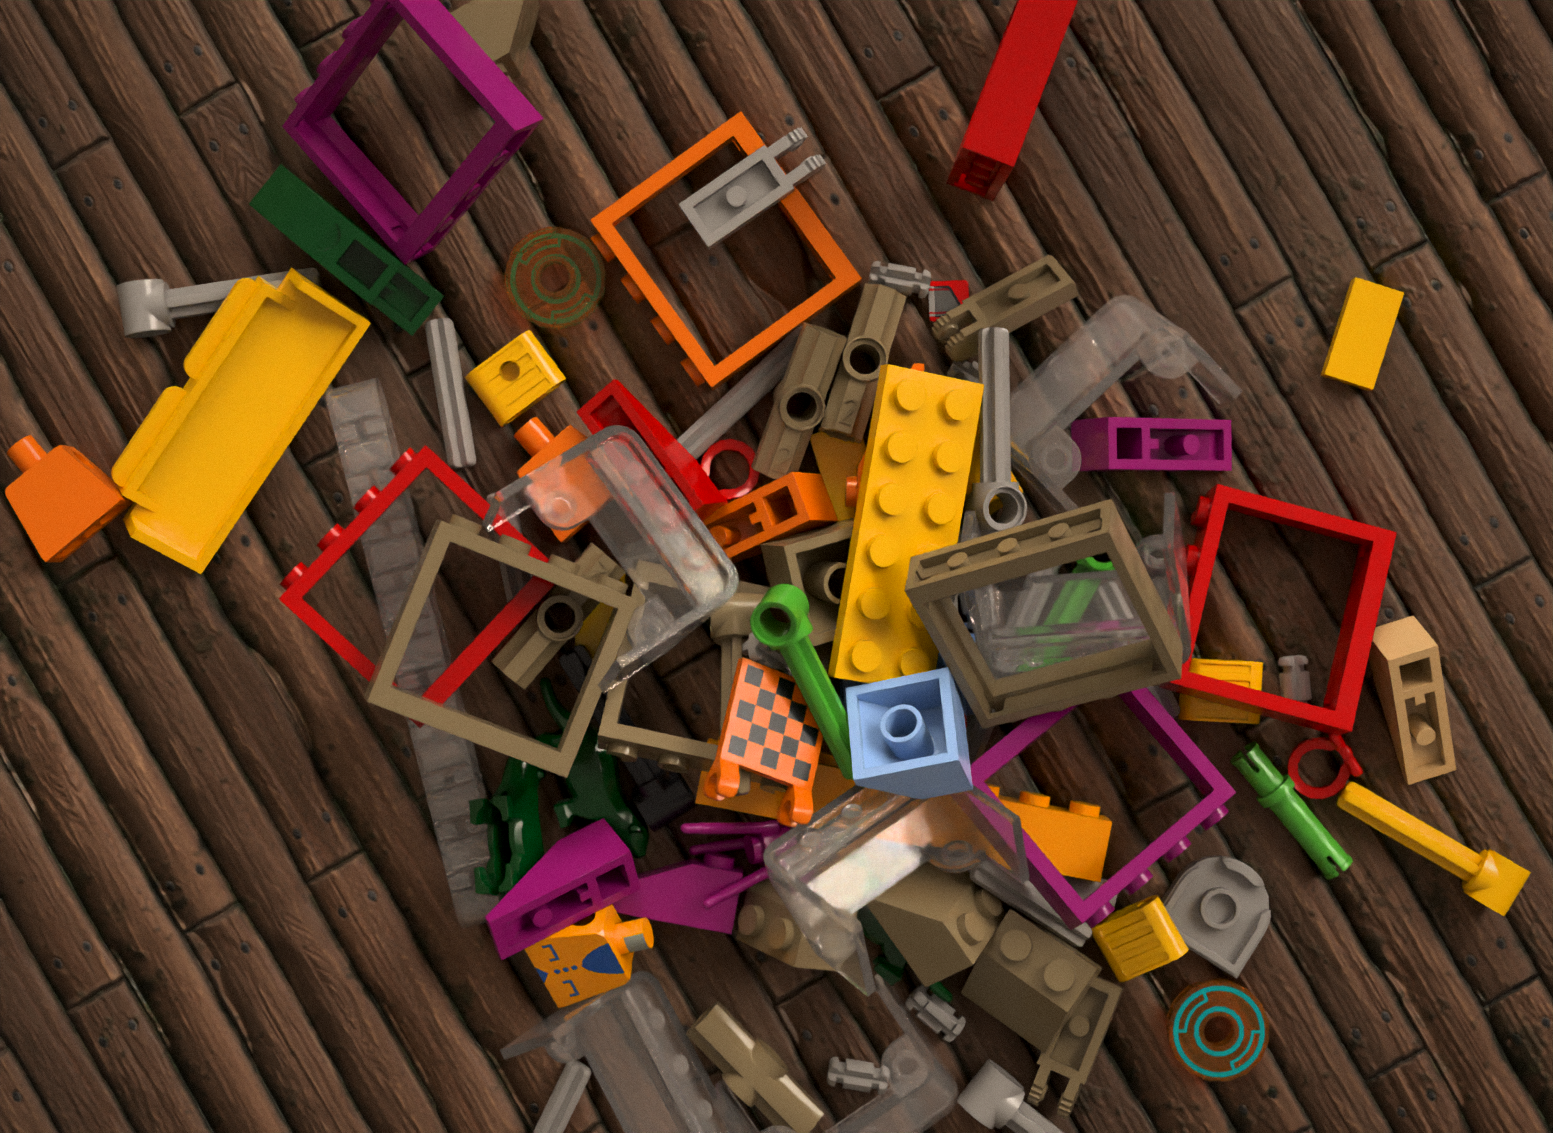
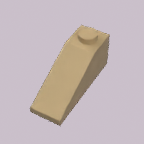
M1414 615L1375 627L1369 653L1371 672L1405 782L1410 785L1455 771L1456 764L1438 645Z

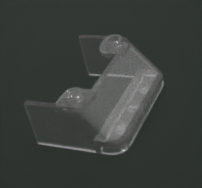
M1120 295L1106 302L1010 392L1011 464L1058 514L1079 508L1062 490L1076 477L1082 461L1079 447L1064 430L1138 360L1153 375L1163 379H1174L1189 372L1218 404L1236 399L1243 392L1185 330L1136 297Z
M612 425L602 429L496 492L482 523L489 532L529 507L534 510L546 526L555 530H570L589 520L645 597L647 602L634 611L626 631L628 642L633 649L617 658L602 678L598 686L603 693L611 690L670 651L723 607L734 595L738 587L739 577L734 564L641 437L634 430L626 426Z
M1171 492L1164 493L1163 534L1145 537L1135 547L1183 643V664L1190 657L1192 637L1187 563L1176 493ZM975 510L965 511L961 542L981 537ZM1116 570L1034 577L1031 573L964 592L978 649L993 676L997 678L1012 676L1150 639Z
M855 785L812 814L808 824H798L771 842L765 849L763 856L769 880L812 950L867 997L874 993L876 988L862 925L852 915L927 861L944 872L962 873L988 859L1021 884L1030 878L1020 817L974 785L973 790L922 800Z
M635 972L631 974V979L625 985L576 1002L551 1014L500 1050L504 1060L544 1046L552 1059L560 1063H570L585 1056L625 1133H735L733 1122L661 984L648 972Z
M879 974L873 976L876 991L905 1033L889 1044L882 1056V1072L891 1087L886 1090L885 1094L878 1095L824 1133H922L950 1114L957 1104L959 1092L955 1078L909 1010L906 1009L894 988ZM722 1079L715 1084L712 1104L732 1133H796L791 1128L781 1125L770 1126L759 1132L725 1081Z

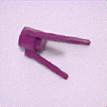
M777 819L763 822L684 823L681 826V831L685 834H745L741 838L693 845L689 848V853L691 855L705 854V852L718 853L745 849L749 863L752 865L759 864L763 867L703 901L705 909H710L769 877L785 874L783 863L792 861L795 856L792 832L789 827L780 824Z

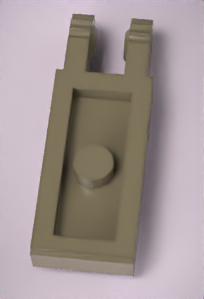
M1047 255L963 300V304L946 312V315H941L933 323L934 326L931 328L933 330L932 334L939 343L941 342L943 345L947 343L945 352L952 361L955 360L956 363L958 361L962 363L964 360L967 361L969 357L973 358L978 355V332L980 329L1000 327L1007 329L1010 333L1079 296L1076 284L1052 255Z
M1097 976L1046 1053L1041 1051L1037 1061L1040 1067L1027 1102L1038 1106L1046 1096L1052 1072L1059 1073L1070 1079L1065 1092L1062 1093L1059 1099L1056 1115L1068 1120L1082 1084L1085 1085L1088 1081L1123 992V987Z

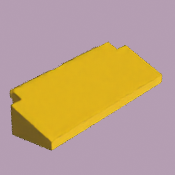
M292 267L278 288L260 276L256 280L251 278L238 280L186 356L183 367L190 378L183 389L171 386L162 392L112 467L111 476L118 485L121 495L134 502L122 519L130 537L202 574L371 322Z

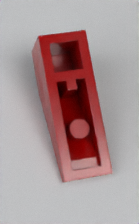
M613 379L576 411L665 536L691 532L727 502L698 461L619 380Z

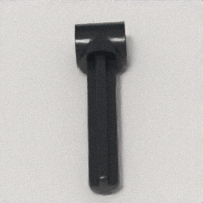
M582 644L569 649L559 658L560 665L578 693H580L593 660L587 648ZM607 680L593 713L599 726L610 686ZM622 706L618 724L636 727L626 709ZM637 757L636 762L622 761L637 784L632 788V799L642 817L654 832L698 806L695 803L696 798L681 773L661 769L657 766L658 761Z

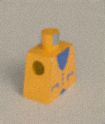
M613 904L524 950L557 1007L561 1008L625 985L631 979L634 952L652 948L654 936L651 924L646 917L622 922Z

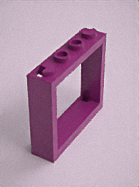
M368 0L371 6L365 14L351 22L343 31L342 38L345 41L338 51L328 55L318 65L316 72L319 76L313 85L305 88L294 98V101L297 103L296 108L282 127L406 265L435 250L544 118L439 0ZM403 19L495 121L494 125L420 215L413 210L331 118V114Z
M1147 687L1118 694V696L1205 797L1084 900H1082L985 784L986 781L1079 705L1068 707L1062 711H1051L1028 717L970 765L973 790L957 793L1070 930L1084 922L1091 929L1115 910L1109 902L1115 895L1124 889L1130 896L1153 877V874L1147 868L1161 856L1169 863L1192 844L1186 835L1199 824L1207 831L1229 812L1224 803L1236 793Z

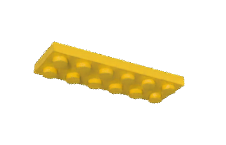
M890 364L880 366L828 676L872 683L936 670L939 651L904 590L911 557L954 545L958 542L984 384Z

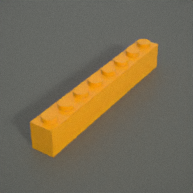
M708 738L707 743L718 745L719 738L718 740ZM820 752L812 787L813 813L811 820L805 825L976 858L980 853H986L1000 863L1017 866L957 793L921 800L857 786L852 779L847 780L844 778L832 753ZM701 771L695 803L776 819L778 807L785 792L775 790L774 794L768 793L760 788L761 783L751 781V790L748 794L732 798L724 797L722 801H715L707 798L703 793V786L708 772ZM985 783L1062 875L1101 882L1112 821L1104 815H1099L1100 806L1074 800L1070 801L1069 809L1049 805L1050 796L1029 791H1020L1019 799L999 795V786Z

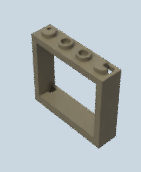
M1112 499L910 558L904 591L982 729L1008 722L1014 723L1020 719L1051 711H1062L1071 706L1099 699H1109L1118 694L1150 686H1160L1162 683L1181 679L1183 643ZM1107 552L1150 639L995 680L950 596Z
M452 514L449 523L436 519L365 691V700L567 778L639 600L625 595L628 588L627 584L603 574H599L596 583L578 576L577 573L580 565L551 554L547 563L528 556L532 546L502 534L499 543L481 537L479 533L482 525L458 515ZM450 542L614 607L557 748L392 685Z
M640 559L631 597L639 601L616 656L598 732V748L607 750L606 754L621 757V761L636 762L637 757L658 761L657 766L670 772L687 773L689 768L709 772L715 760L718 745L618 724L647 599L653 598L711 611V592L764 593L765 595L770 587ZM770 608V612L776 620L789 623L780 608ZM833 641L817 645L815 648L826 672L828 671ZM751 773V781L761 783L760 788L768 793L774 794L775 790L786 792L788 788L784 784Z

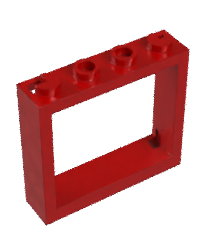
M1017 0L946 184L990 201L995 200L1015 166L1078 0Z
M426 445L418 453L411 447L404 452L389 469L395 477L382 491L375 485L372 486L353 506V509L359 515L345 529L337 523L316 545L323 553L309 567L301 561L279 584L286 590L279 600L369 682L376 665L303 598L426 469L500 538L504 534L532 546L528 556L546 563L549 560ZM533 575L421 696L443 704L555 584ZM409 718L419 728L424 725V723Z
M1216 484L1206 492L1205 497L1199 496L1196 510L1192 513L1191 525L1198 526L1194 544H1187L1184 549L1179 567V573L1186 575L1182 593H1175L1168 612L1183 643L1181 679L1162 683L1159 688L1336 736L1352 732L1397 532ZM1227 509L1359 545L1323 707L1189 672Z

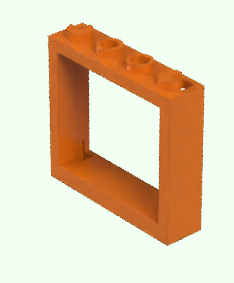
M741 111L590 220L598 232L590 239L607 263L615 257L627 272V275L620 279L637 304L645 299L648 301L657 314L656 317L650 320L651 324L667 346L676 340L687 357L680 364L696 386L699 387L706 382L712 391L782 342L790 333L803 325V322L808 323L861 284L862 280L801 193L794 187V192L778 202L777 205L821 264L832 282L714 366L615 229L617 224L732 142L744 159L765 145Z

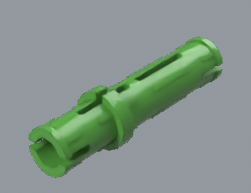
M1256 741L1244 746L1247 750L1246 754L1255 765L1250 763L1241 750L1232 757L1230 763L1240 771L1258 793L1256 799L1263 808L1269 807L1323 872L1327 880L1339 875L1335 869V864L1328 856H1331L1344 872L1353 862L1352 857L1343 850L1308 808L1306 803L1294 791V781L1288 774H1280L1259 748L1260 746Z

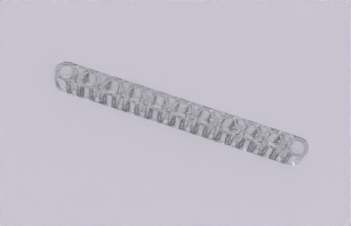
M377 377L326 391L328 410L353 506L372 486L375 485L382 491L395 477L389 469L401 457L386 397ZM409 488L361 537L386 639L424 550ZM354 510L355 517H357L359 513ZM433 585L396 673L398 686L418 695H422L453 662ZM458 687L443 704L465 712ZM406 717L458 921L462 929L486 924L485 916L499 903V896H485L475 893L474 868L484 867L486 869L490 856L487 847V824L473 825L470 823L469 800L487 799L474 744L469 740L427 724L419 728Z

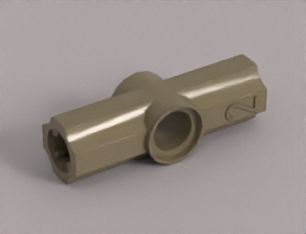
M865 283L863 285L847 341L837 365L824 417L818 428L819 431L828 434L830 437L846 442L859 444L862 442L875 400L880 366L888 364V355L907 296L899 293L896 289L881 284ZM857 352L868 354L874 360L875 371L870 374L856 372L851 366L850 356Z
M803 322L783 380L774 389L773 407L751 464L753 470L773 479H779L791 472H798L814 427L824 417L826 407L824 400L847 341L845 336L830 329ZM805 392L810 394L811 400L806 410L797 414L787 411V402L795 393Z
M592 542L574 562L580 565L577 575L595 583L599 574L619 581L626 573ZM555 584L534 606L533 611L490 661L525 690L565 642L579 633L584 620L600 602ZM558 602L568 604L572 612L569 623L560 629H551L546 626L544 617L548 607Z
M719 1001L707 1008L687 1030L686 1035L722 1071V1078L729 1088L748 1106L753 1107L755 1105L781 1133H809L824 1115V1109L788 1073L789 1068L782 1058L761 1038L755 1040Z

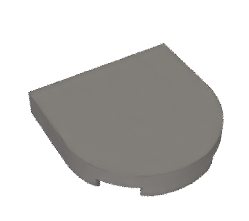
M1206 856L1191 862L1178 873L1161 899L1187 947L1236 979L1264 936L1271 918L1269 896L1262 878L1245 863L1228 856Z

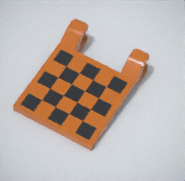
M744 657L738 659L716 757L703 786V793L707 798L715 801H722L724 797L732 798L737 794L739 788V768L784 784L788 788L778 807L776 819L780 824L790 828L796 827L797 824H808L811 820L813 813L812 787L823 741V735L793 676Z

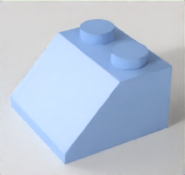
M948 667L845 688L853 781L857 786L921 800L973 790L963 700Z

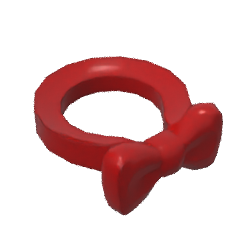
M735 439L719 440L707 449L700 461L701 467L709 476L711 461L721 452H736L746 460L749 468L747 481L738 488L719 490L727 501L725 504L728 501L736 500L750 493L760 476V472L753 470L751 467L756 454L754 450L746 443Z
M1328 733L1329 737L1311 738L1302 741L1292 750L1288 758L1287 773L1295 783L1294 788L1300 794L1311 799H1325L1336 795L1343 789L1350 774L1354 777H1359L1363 773L1362 767L1353 755L1352 748L1345 743L1341 735L1336 736ZM1314 749L1336 750L1341 755L1343 763L1335 779L1330 784L1314 787L1305 783L1300 778L1298 763L1305 753Z

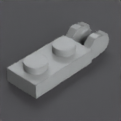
M802 127L788 133L768 148L765 145L679 203V208L708 250L793 193L795 186L803 183L825 166L826 162L820 154L810 156L785 175L776 160L789 152L798 149L808 136Z

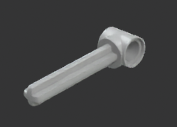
M310 267L296 270L322 288V280L317 268ZM289 271L258 276L278 288ZM258 276L245 277V278H251V279H253V280H256V278H257ZM242 278L170 289L167 282H164L162 279H143L117 285L124 335L126 338L163 335L172 331L171 328L175 327L176 319L216 313L235 283Z
M988 327L980 329L978 332L979 383L984 384L979 413L980 483H972V492L965 503V513L970 524L976 529L999 532L1023 523L1027 514V502L1019 490V482H1011L1009 332L1005 328ZM995 495L1000 498L1003 505L1002 515L996 522L989 514V503Z
M990 1059L984 1063L956 1099L971 1116L990 1129L994 1127L998 1129L1006 1125L1015 1133H1064L1023 1101L1025 1095L1024 1087L1005 1069Z

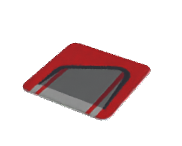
M968 281L930 282L928 292L930 321L936 322V319H939L941 315H946V312L963 304L962 301L969 298Z

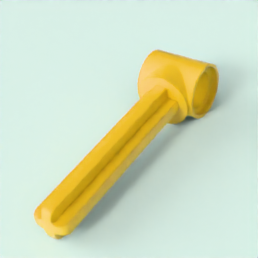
M1349 781L1338 794L1336 801L1338 808L1462 879V889H1464L1463 892L1502 916L1507 914L1531 874L1528 870L1490 848L1489 850H1482L1479 854L1354 781Z

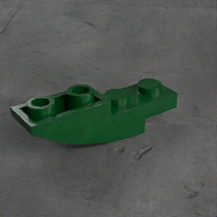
M282 164L278 166L249 203L251 207L370 305H374L411 336H413L444 297L441 292L363 231L360 226Z

